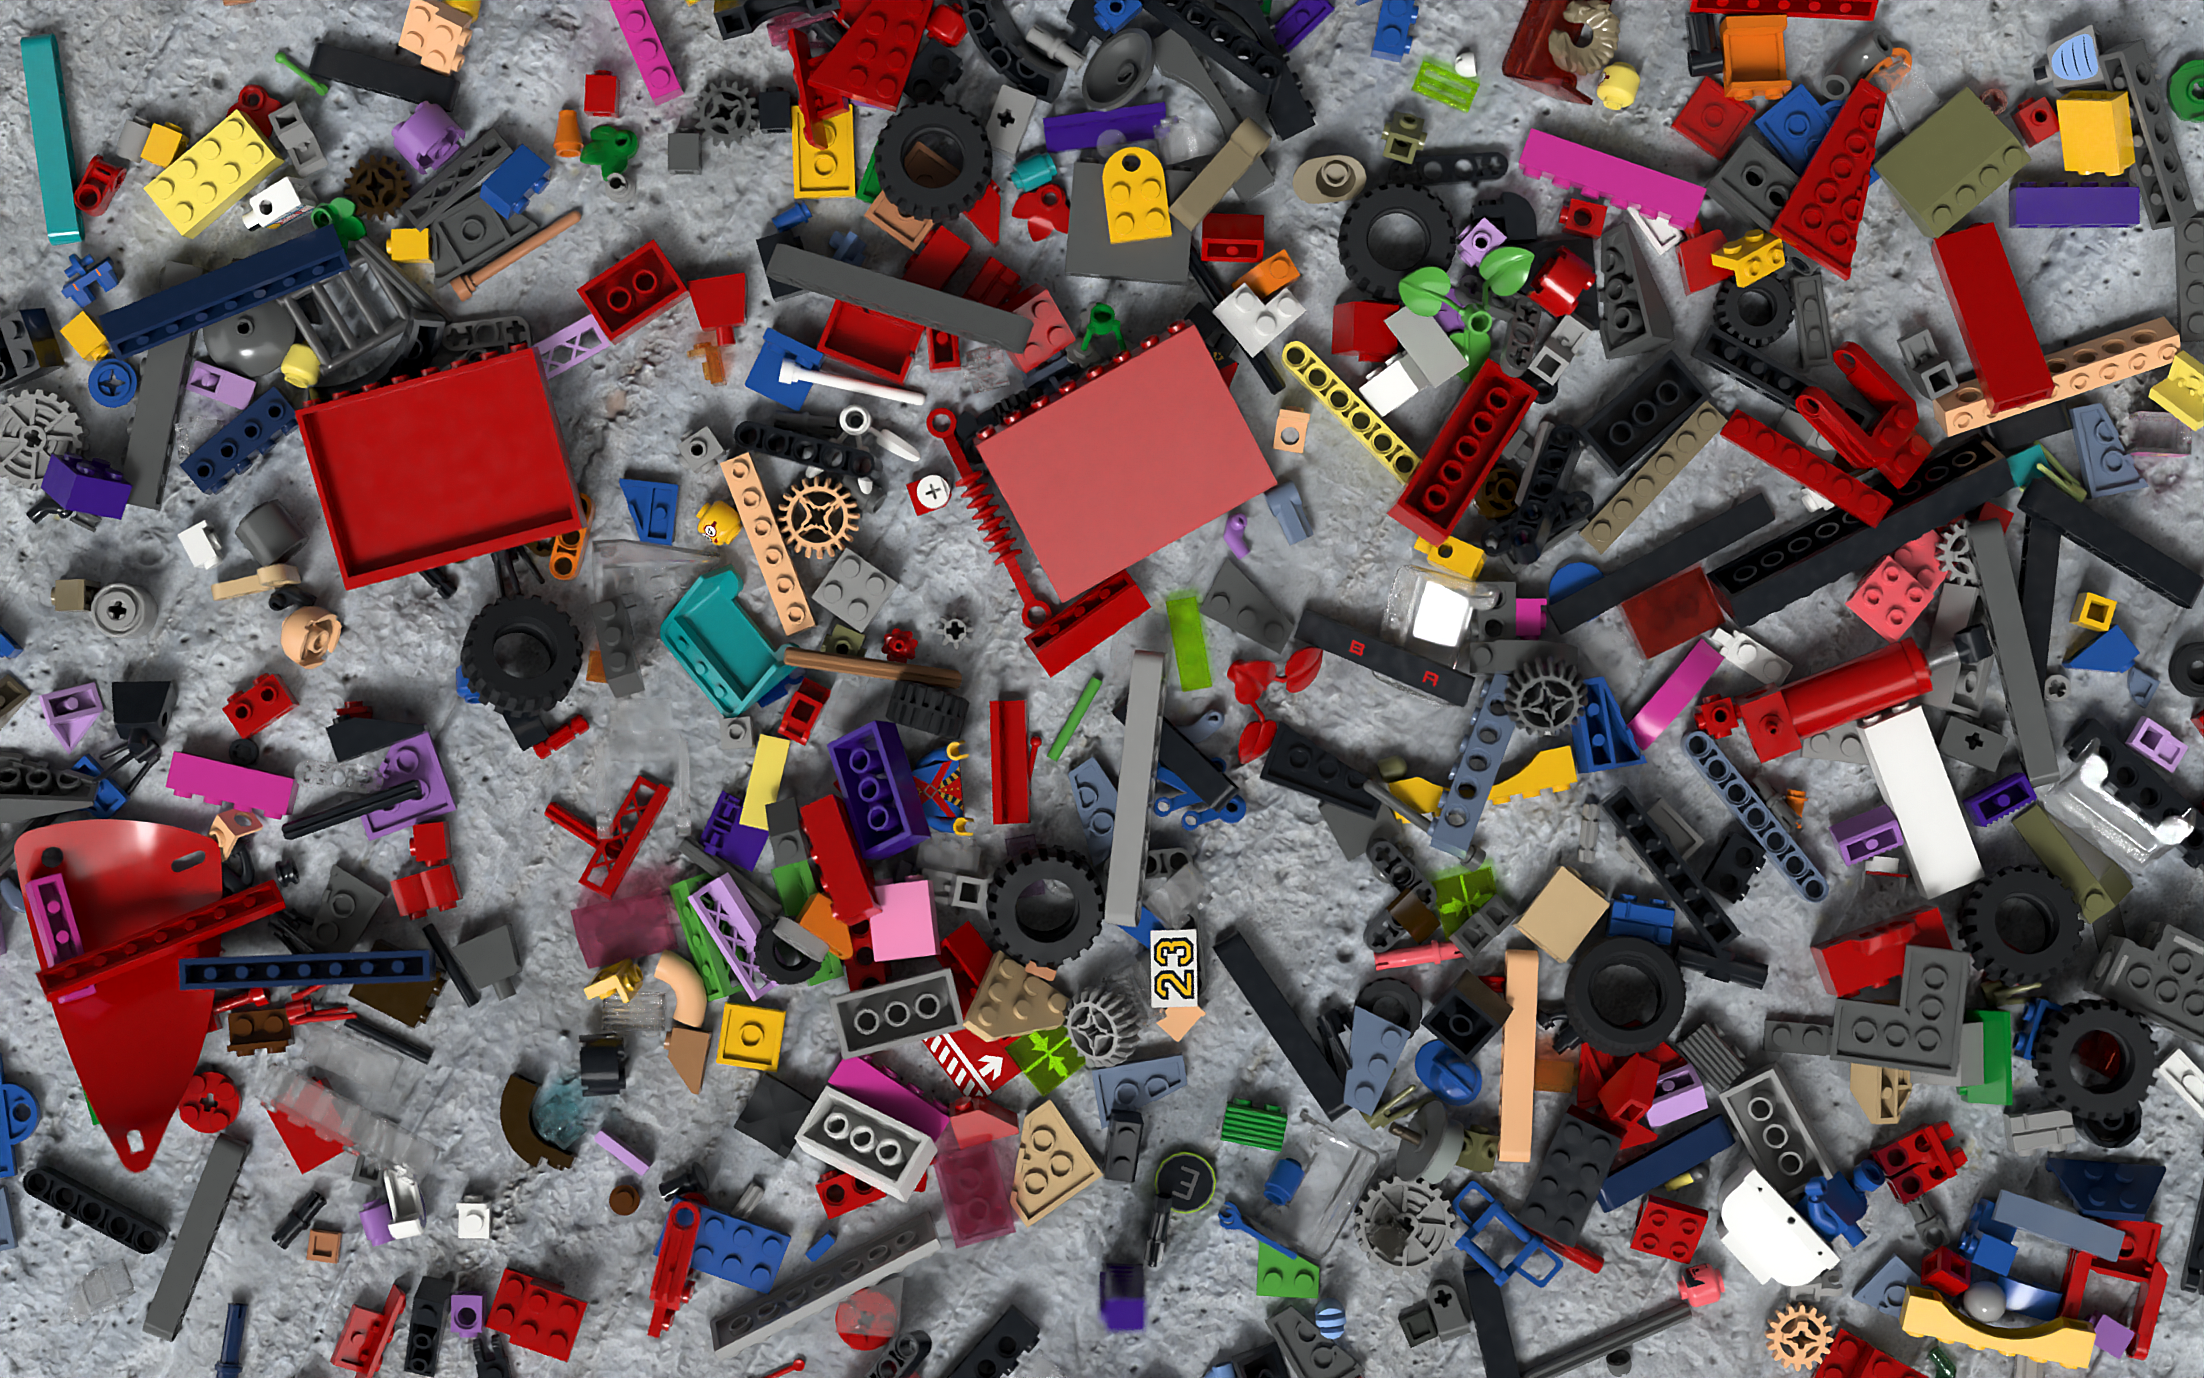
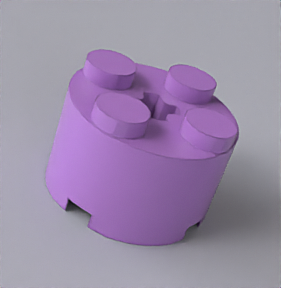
M423 101L415 108L414 114L406 122H400L394 127L391 135L395 138L394 147L420 174L424 175L428 174L425 169L431 167L435 171L456 154L460 148L456 143L459 137L464 140L465 131L440 105Z

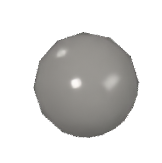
M1980 1280L1971 1284L1965 1290L1962 1300L1967 1315L1978 1323L1986 1324L1999 1319L2004 1314L2007 1305L2006 1296L2002 1288L1994 1282Z

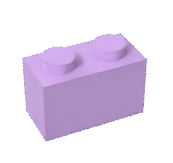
M1692 1063L1658 1076L1652 1107L1644 1114L1650 1129L1708 1108L1703 1085Z

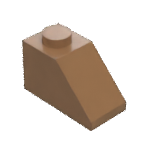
M676 1025L673 1027L672 1032L667 1031L664 1049L669 1050L667 1058L691 1093L698 1095L702 1092L713 1032Z

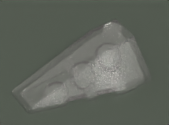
M628 539L592 541V573L595 603L621 596L626 609L637 606V601L653 597L654 600L663 598V593L678 588L683 591L688 590L702 574L720 568V554L718 552Z

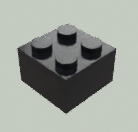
M1466 969L1432 1004L1420 1024L1468 1063L1503 1027L1514 1008Z

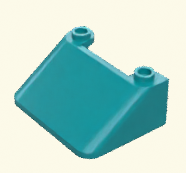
M732 564L702 574L660 626L662 642L718 711L726 718L740 716L795 670L798 666L785 664L783 659L784 652L787 647L800 648L797 644L789 642L776 649L736 601V596L744 588V582Z

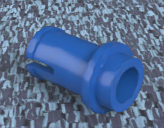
M804 200L800 203L794 202L795 206L771 218L779 233L790 230L804 221L807 224L809 222L808 219L813 217Z

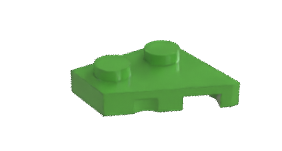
M1259 1240L1256 1295L1318 1299L1320 1268L1318 1265L1298 1255L1293 1260Z

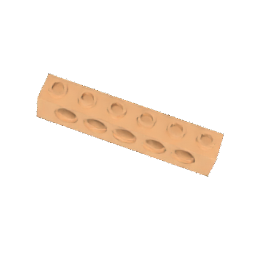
M747 452L720 463L786 636L791 637L817 627L816 619L783 534H780L779 524L752 455Z

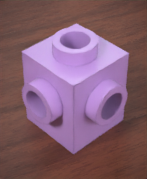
M1484 217L1475 228L1469 224L1457 237L1462 241L1457 246V249L1460 251L1458 256L1468 266L1472 267L1475 265L1479 269L1484 256L1490 251L1499 248L1507 237ZM1476 242H1480L1483 248H1478Z

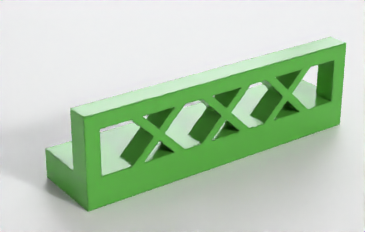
M807 860L770 870L786 917L791 915L798 916L810 895L818 893ZM797 950L799 959L801 961L804 954ZM828 951L825 960L822 961L821 969L816 971L815 976L806 981L808 987L845 976L840 959Z
M708 872L669 885V889L696 970L703 979L707 1002L743 991L745 988L742 984L735 987L731 986L728 978L731 966L724 955L720 953L717 944L687 898L699 889L697 882L706 880L709 883L715 879ZM709 895L708 899L700 896L699 898L707 909L713 910L714 901ZM720 920L719 929L721 933L730 936L731 928L727 921ZM736 945L735 955L739 961L745 962L740 946Z

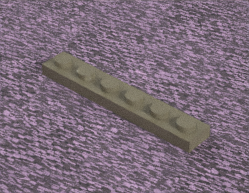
M1705 401L1578 534L1600 555L1603 554L1728 420L1708 401Z

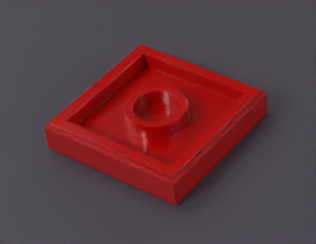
M1706 76L1670 127L1721 162L1757 110L1744 101L1735 100V97H1725L1724 87Z

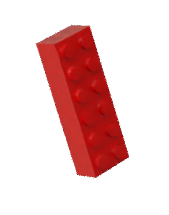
M1488 358L1475 372L1386 514L1436 548L1440 547L1449 538L1539 394V391L1518 377H1509L1501 370L1499 364Z

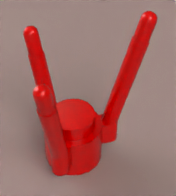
M311 985L302 991L291 993L292 1001L285 1002L286 1014L291 1026L310 1022L355 1019L358 1017V1014L355 1012L344 1013L348 1011L347 1006L315 1010L312 999L306 1000L304 997L325 985Z

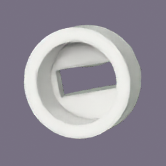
M1466 52L1456 58L1455 70L1459 75L1463 77L1477 76L1475 52Z

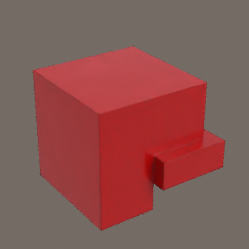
M1368 299L1361 300V302L1353 301L1334 305L1331 355L1359 356L1358 362L1386 364L1385 362L1392 358V355L1397 354L1398 339L1384 320L1399 311V305H1394V302Z

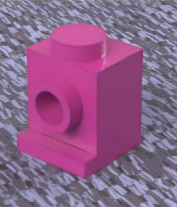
M1516 598V636H1520V640L1539 641L1541 630L1546 629V612L1541 611V606L1547 605V599Z

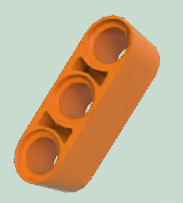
M579 493L581 499H585L588 505L585 512L588 527L578 530L580 539L575 545L567 544L565 540L566 533L556 536L549 562L551 574L563 581L574 580L581 571L596 512L594 500L583 493ZM569 558L572 562V570L567 575H561L558 571V564L562 559Z

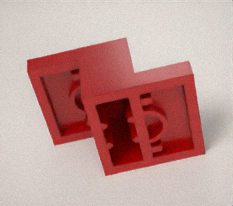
M506 1267L485 1327L510 1335L508 1343L568 1362L589 1302L563 1293L565 1286Z
M1839 1326L1832 1337L1834 1339L1833 1342L1827 1346L1831 1351L1830 1354H1823V1363H1818L1811 1378H1929L1900 1362L1889 1353Z

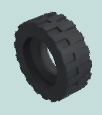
M791 915L786 918L795 921L797 916ZM780 918L770 921L768 925L761 929V933L755 939L756 945L753 952H755L756 958L754 959L759 966L760 972L764 973L770 981L777 982L776 984L780 985L802 983L815 976L816 971L821 969L822 962L815 961L805 954L802 960L793 966L785 965L778 960L775 947L780 937L773 932V929Z
M1390 977L1378 978L1366 984L1358 993L1359 995L1355 999L1354 1005L1372 1014L1373 1007L1380 998L1393 997L1397 999L1403 1007V1016L1396 1025L1410 1031V1039L1414 1036L1416 1030L1419 1029L1423 1016L1422 1004L1417 993L1405 982Z

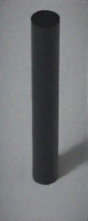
M433 923L428 924L422 928V931L433 949H435V953L468 1008L479 1002L478 998Z
M358 1018L346 1019L344 1026L426 1065L429 1064L433 1054Z

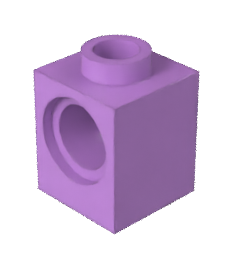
M487 1291L454 1292L451 1295V1332H459V1337L463 1338L478 1337V1333H482L487 1328L485 1327L487 1322ZM469 1307L475 1311L476 1320L474 1322H468L463 1318V1308Z
M2096 1309L2093 1314H2088L2084 1321L2092 1323L2096 1332L2094 1345L2120 1359L2135 1333Z

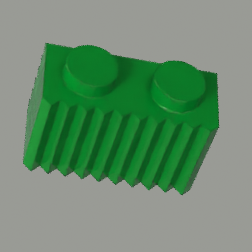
M1234 1097L1233 1103L1226 1102L1220 1140L1281 1152L1288 1114L1282 1112L1281 1106L1264 1103V1108L1251 1106V1100Z

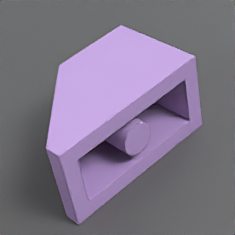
M195 360L185 389L245 410L253 399L254 388L257 382Z

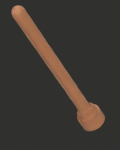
M577 210L571 211L469 277L467 274L463 277L460 275L449 281L460 300L462 302L473 296L472 292L476 291V286L581 220V213Z

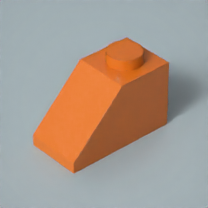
M1283 249L1234 281L1231 287L1235 291L1245 282L1262 302L1299 280L1300 273L1286 250Z
M826 892L810 895L794 922L824 941L830 947L829 952L841 960L850 958L853 954L848 925L840 922V920L837 921L833 916L830 904L833 903L831 895Z

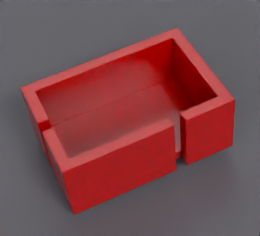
M836 299L816 350L828 358L905 387L914 364V359L910 355L914 354L917 356L926 333V327L868 309L869 313H866V308Z

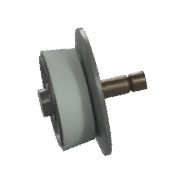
M1432 1101L1423 1106L1413 1117L1408 1127H1403V1125L1397 1122H1392L1389 1127V1133L1402 1139L1396 1158V1171L1398 1177L1404 1182H1413L1422 1177L1431 1184L1439 1183L1450 1173L1459 1158L1464 1141L1463 1125L1459 1121L1449 1119L1445 1105L1439 1101Z

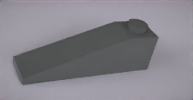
M1624 222L1601 234V272L1604 274V292H1600V302L1604 303L1603 320H1599V333L1606 359L1612 360L1651 352L1676 340L1669 311L1629 223Z
M0 752V823H12L94 806L101 782L94 785L92 784V780L95 778L93 776L70 769L63 771L54 769L47 762L39 761V763L28 761L25 760L24 755L18 753Z

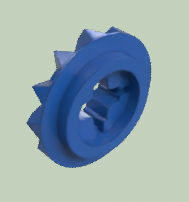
M106 359L99 362L92 369L88 378V388L93 399L99 404L110 408L128 405V402L134 397L137 385L139 384L135 370L126 362L118 361L117 359ZM113 371L117 380L125 382V384L117 386L114 393L112 388L102 385V383L112 380Z

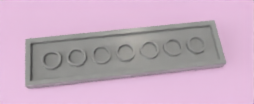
M929 1210L771 1290L769 1295L763 1294L710 1321L714 1352L719 1361L728 1357H735L743 1349L755 1343L765 1342L778 1331L790 1329L798 1321L810 1315H817L823 1312L827 1306L837 1301L847 1300L855 1292L878 1284L882 1278L892 1273L904 1271L910 1264L921 1258L926 1259L933 1256L942 1246L935 1222Z

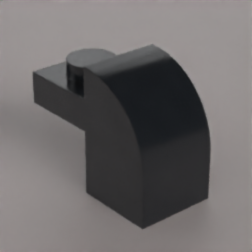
M1502 192L1500 204H1496V200H1481L1477 202L1478 206H1473L1470 210L1471 223L1480 222L1484 217L1488 221L1502 220V232L1507 237L1503 245L1531 243L1537 239L1534 210L1525 198L1516 193Z

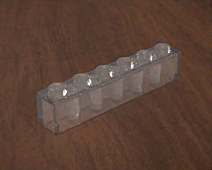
M279 1061L272 1063L254 1096L261 1100L260 1105L265 1109L275 1113L280 1110L288 1114L287 1119L300 1127H304L307 1124L316 1129L315 1134L318 1137L332 1142L333 1139L344 1144L342 1149L355 1156H359L361 1153L369 1157L371 1165L383 1171L389 1168L399 1173L397 1178L414 1186L415 1182L420 1185L426 1180L442 1150L439 1146Z

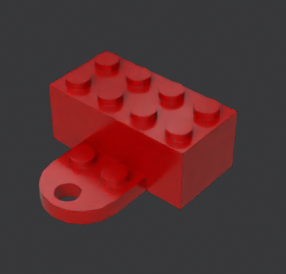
M1922 905L1810 946V950L1826 993L1849 999L1860 995L1861 988L1871 986L1872 989H1876L1889 984L1888 978L1894 976H1901L1903 978L1907 944L1952 950L1953 947L1938 907Z

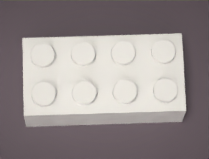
M828 1086L824 1088L795 1136V1140L804 1152L907 1203L938 1151L931 1137Z

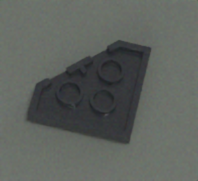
M1593 238L1504 244L1500 247H1521L1535 255L1527 280L1520 289L1526 295L1527 291H1534L1530 284L1550 257L1556 260L1560 255L1556 250L1562 245L1594 268L1593 273H1595ZM1595 280L1588 290L1583 289L1576 299L1579 300V304L1573 312L1594 326L1593 331H1599L1597 286ZM1541 307V311H1543L1544 313H1547V314H1548L1552 319H1554L1558 324L1561 322V320H1562V319L1564 318V316L1566 315V314H1564L1563 316L1560 315L1559 317L1556 318V317L1553 316L1551 313H1549L1548 311H1546L1544 308Z

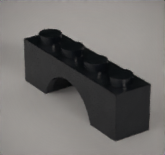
M715 0L713 14L724 41L753 33L760 24L781 14L805 12L810 16L839 9L841 8V0Z

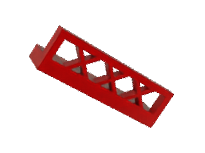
M1027 700L989 701L993 825L1031 823Z
M638 775L579 879V884L610 901L612 900L671 795L670 788L661 783L658 786ZM641 785L655 792L647 805L638 807L635 795ZM633 800L635 808L627 810ZM637 813L639 821L634 830L623 833L620 824L623 816ZM618 827L620 835L613 836ZM621 839L623 849L618 858L608 860L605 852L607 844ZM603 854L605 861L597 863L601 855ZM606 866L608 876L601 887L588 880L593 869Z

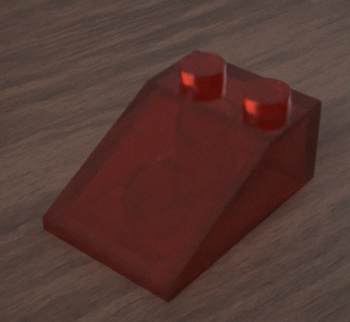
M1700 566L1617 605L1642 661L1655 657L1726 622Z

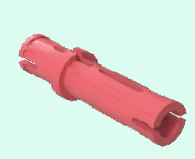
M1431 940V944L1387 950L1382 953L1373 952L1376 971L1434 962L1437 965L1441 964L1443 960L1465 957L1452 941L1438 942L1437 940Z

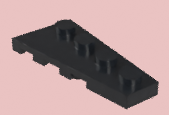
M1280 721L1260 774V780L1376 821L1382 802L1364 789L1365 781L1370 779L1355 769L1350 768L1338 758L1324 751L1311 740Z

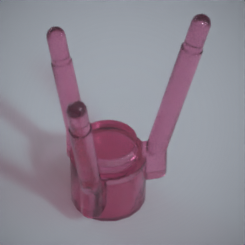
M829 11L796 22H792V19L805 12H791L785 16L774 18L775 22L767 23L772 46L781 45L782 51L788 50V29H797L833 16V12ZM809 42L810 49L829 47L825 42Z

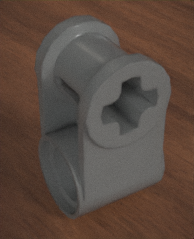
M1443 1279L1431 1282L1427 1287L1426 1293L1441 1342L1443 1343L1471 1333L1462 1306H1460L1452 1285ZM1443 1290L1445 1292V1301L1440 1302L1437 1298V1291Z

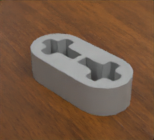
M781 917L773 929V932L778 937L815 961L822 962L830 949L824 941L786 917Z

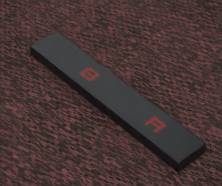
M1309 608L1304 609L1294 637L1462 708L1467 704L1476 677Z

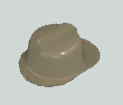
M1333 153L1303 162L1298 166L1293 175L1292 185L1295 194L1309 204L1346 201L1355 198L1361 193L1365 187L1366 173L1364 167L1357 159Z

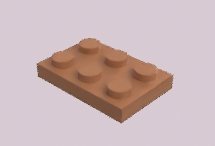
M917 141L905 158V168L909 177L916 184L926 188L944 187L952 183L961 172L919 141ZM883 190L864 214L865 218L912 252L917 250L935 225L931 219H924L922 222L915 220L913 215H904L898 211V207L888 201Z

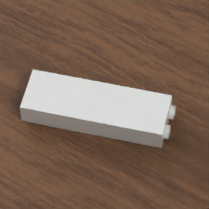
M1904 701L1892 706V711L1887 714L1875 713L1863 718L1864 723L1857 725L1856 729L1883 800L1898 822L1904 841L1901 847L1920 896L1930 900L1983 878L1985 874L1922 707L1914 703L1910 704L1909 701Z

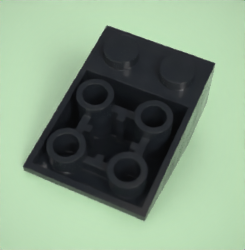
M45 308L18 310L0 320V392L43 377L65 366Z

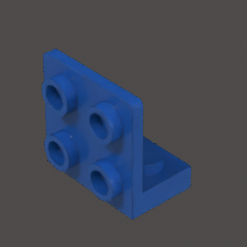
M767 327L763 336L765 343L749 373L745 386L799 412L814 383L798 380V382L791 381V384L779 382L783 358L795 360V363L800 364L801 368L820 371L826 357L823 353Z

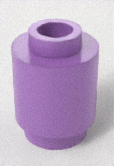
M378 1198L362 1204L364 1210L358 1213L366 1238L371 1240L372 1246H378L395 1240L396 1238L391 1235L388 1227L389 1222L393 1219L389 1203H382L381 1199Z

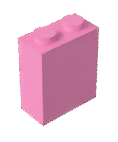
M923 875L906 876L905 883L897 884L893 883V878L875 880L874 887L883 912L870 917L874 962L940 955L933 880H924Z

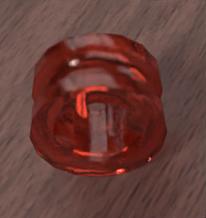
M1988 89L1980 95L1979 99L1985 104V101L1990 99V96H1993L1994 101L1999 102V106L1994 108L1995 111L1991 112L1997 117L2007 108V96L1999 89Z

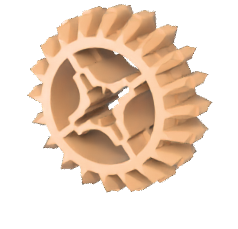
M819 476L814 477V486H810L809 481L804 478L802 479L803 490L800 491L799 487L795 484L791 486L792 490L796 493L793 498L789 494L784 493L783 498L790 502L789 505H778V509L786 512V516H778L777 522L787 523V526L779 529L780 534L790 532L791 535L786 538L785 543L790 545L797 541L798 543L794 547V552L799 553L803 547H806V558H810L813 550H817V558L823 559V550L827 549L830 557H834L835 551L833 547L835 545L843 552L846 547L841 541L844 538L851 543L854 541V538L847 534L848 530H859L857 525L850 524L851 520L860 519L859 513H850V510L856 508L858 504L856 501L846 502L851 496L849 490L842 495L839 494L843 487V484L840 482L832 489V479L829 477L826 478L824 486H821ZM826 493L835 497V499L823 506H816L808 498V495ZM799 502H801L807 512V516L801 526L796 529L794 525V512ZM809 506L815 511L818 510L819 513L822 510L825 511L826 514L823 516L828 530L823 525L819 526L818 523L816 525L811 524L814 516ZM842 507L844 519L842 527L837 534L830 524V519L836 510ZM819 529L830 540L822 543H812L804 540L802 537L806 533Z

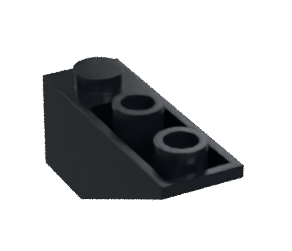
M423 1276L413 1299L404 1371L434 1378L449 1314L454 1282Z

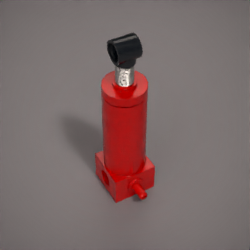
M1980 623L1955 632L1954 637H1951V641L1925 651L1917 647L1911 636L1778 687L1775 682H1772L1733 698L1739 707L1741 718L1754 752L1762 764L1801 749V740L1933 691L1930 680L1932 671L1959 661L1960 663L1964 662V664L1975 663L1992 656L1994 651L1984 625Z

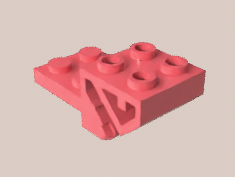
M1934 530L1923 534L1917 540L1910 541L1896 548L1894 552L1888 555L1881 556L1857 582V587L1850 593L1845 602L1853 612L1890 644L1900 639L1935 597L1932 593L1942 583L1948 571H1939L1938 567L1943 561L1934 558V555L1941 553V549L1936 547L1935 543L1944 542V539ZM1955 561L1952 562V564H1953L1954 567H1955V566L1957 565V563H1958V562H1955Z

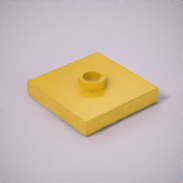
M726 1001L716 1063L777 1072L787 1011Z

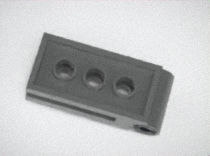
M1749 135L1736 146L1705 184L1704 188H1707V195L1748 230L1760 229L1764 233L1772 234L1769 232V229L1800 177ZM1782 240L1784 258L1787 256L1790 265L1798 272L1807 276L1812 275L1820 264Z

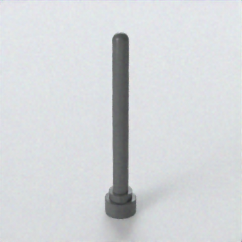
M1373 780L1365 781L1364 789L1424 832H1428L1432 821ZM1474 844L1469 846L1465 859L1459 857L1458 859L1462 866L1474 872L1484 862L1486 852Z

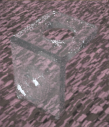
M203 415L188 417L189 422L175 424L179 459L184 461L190 456L188 430L222 427L223 422L217 419L208 420L207 416Z

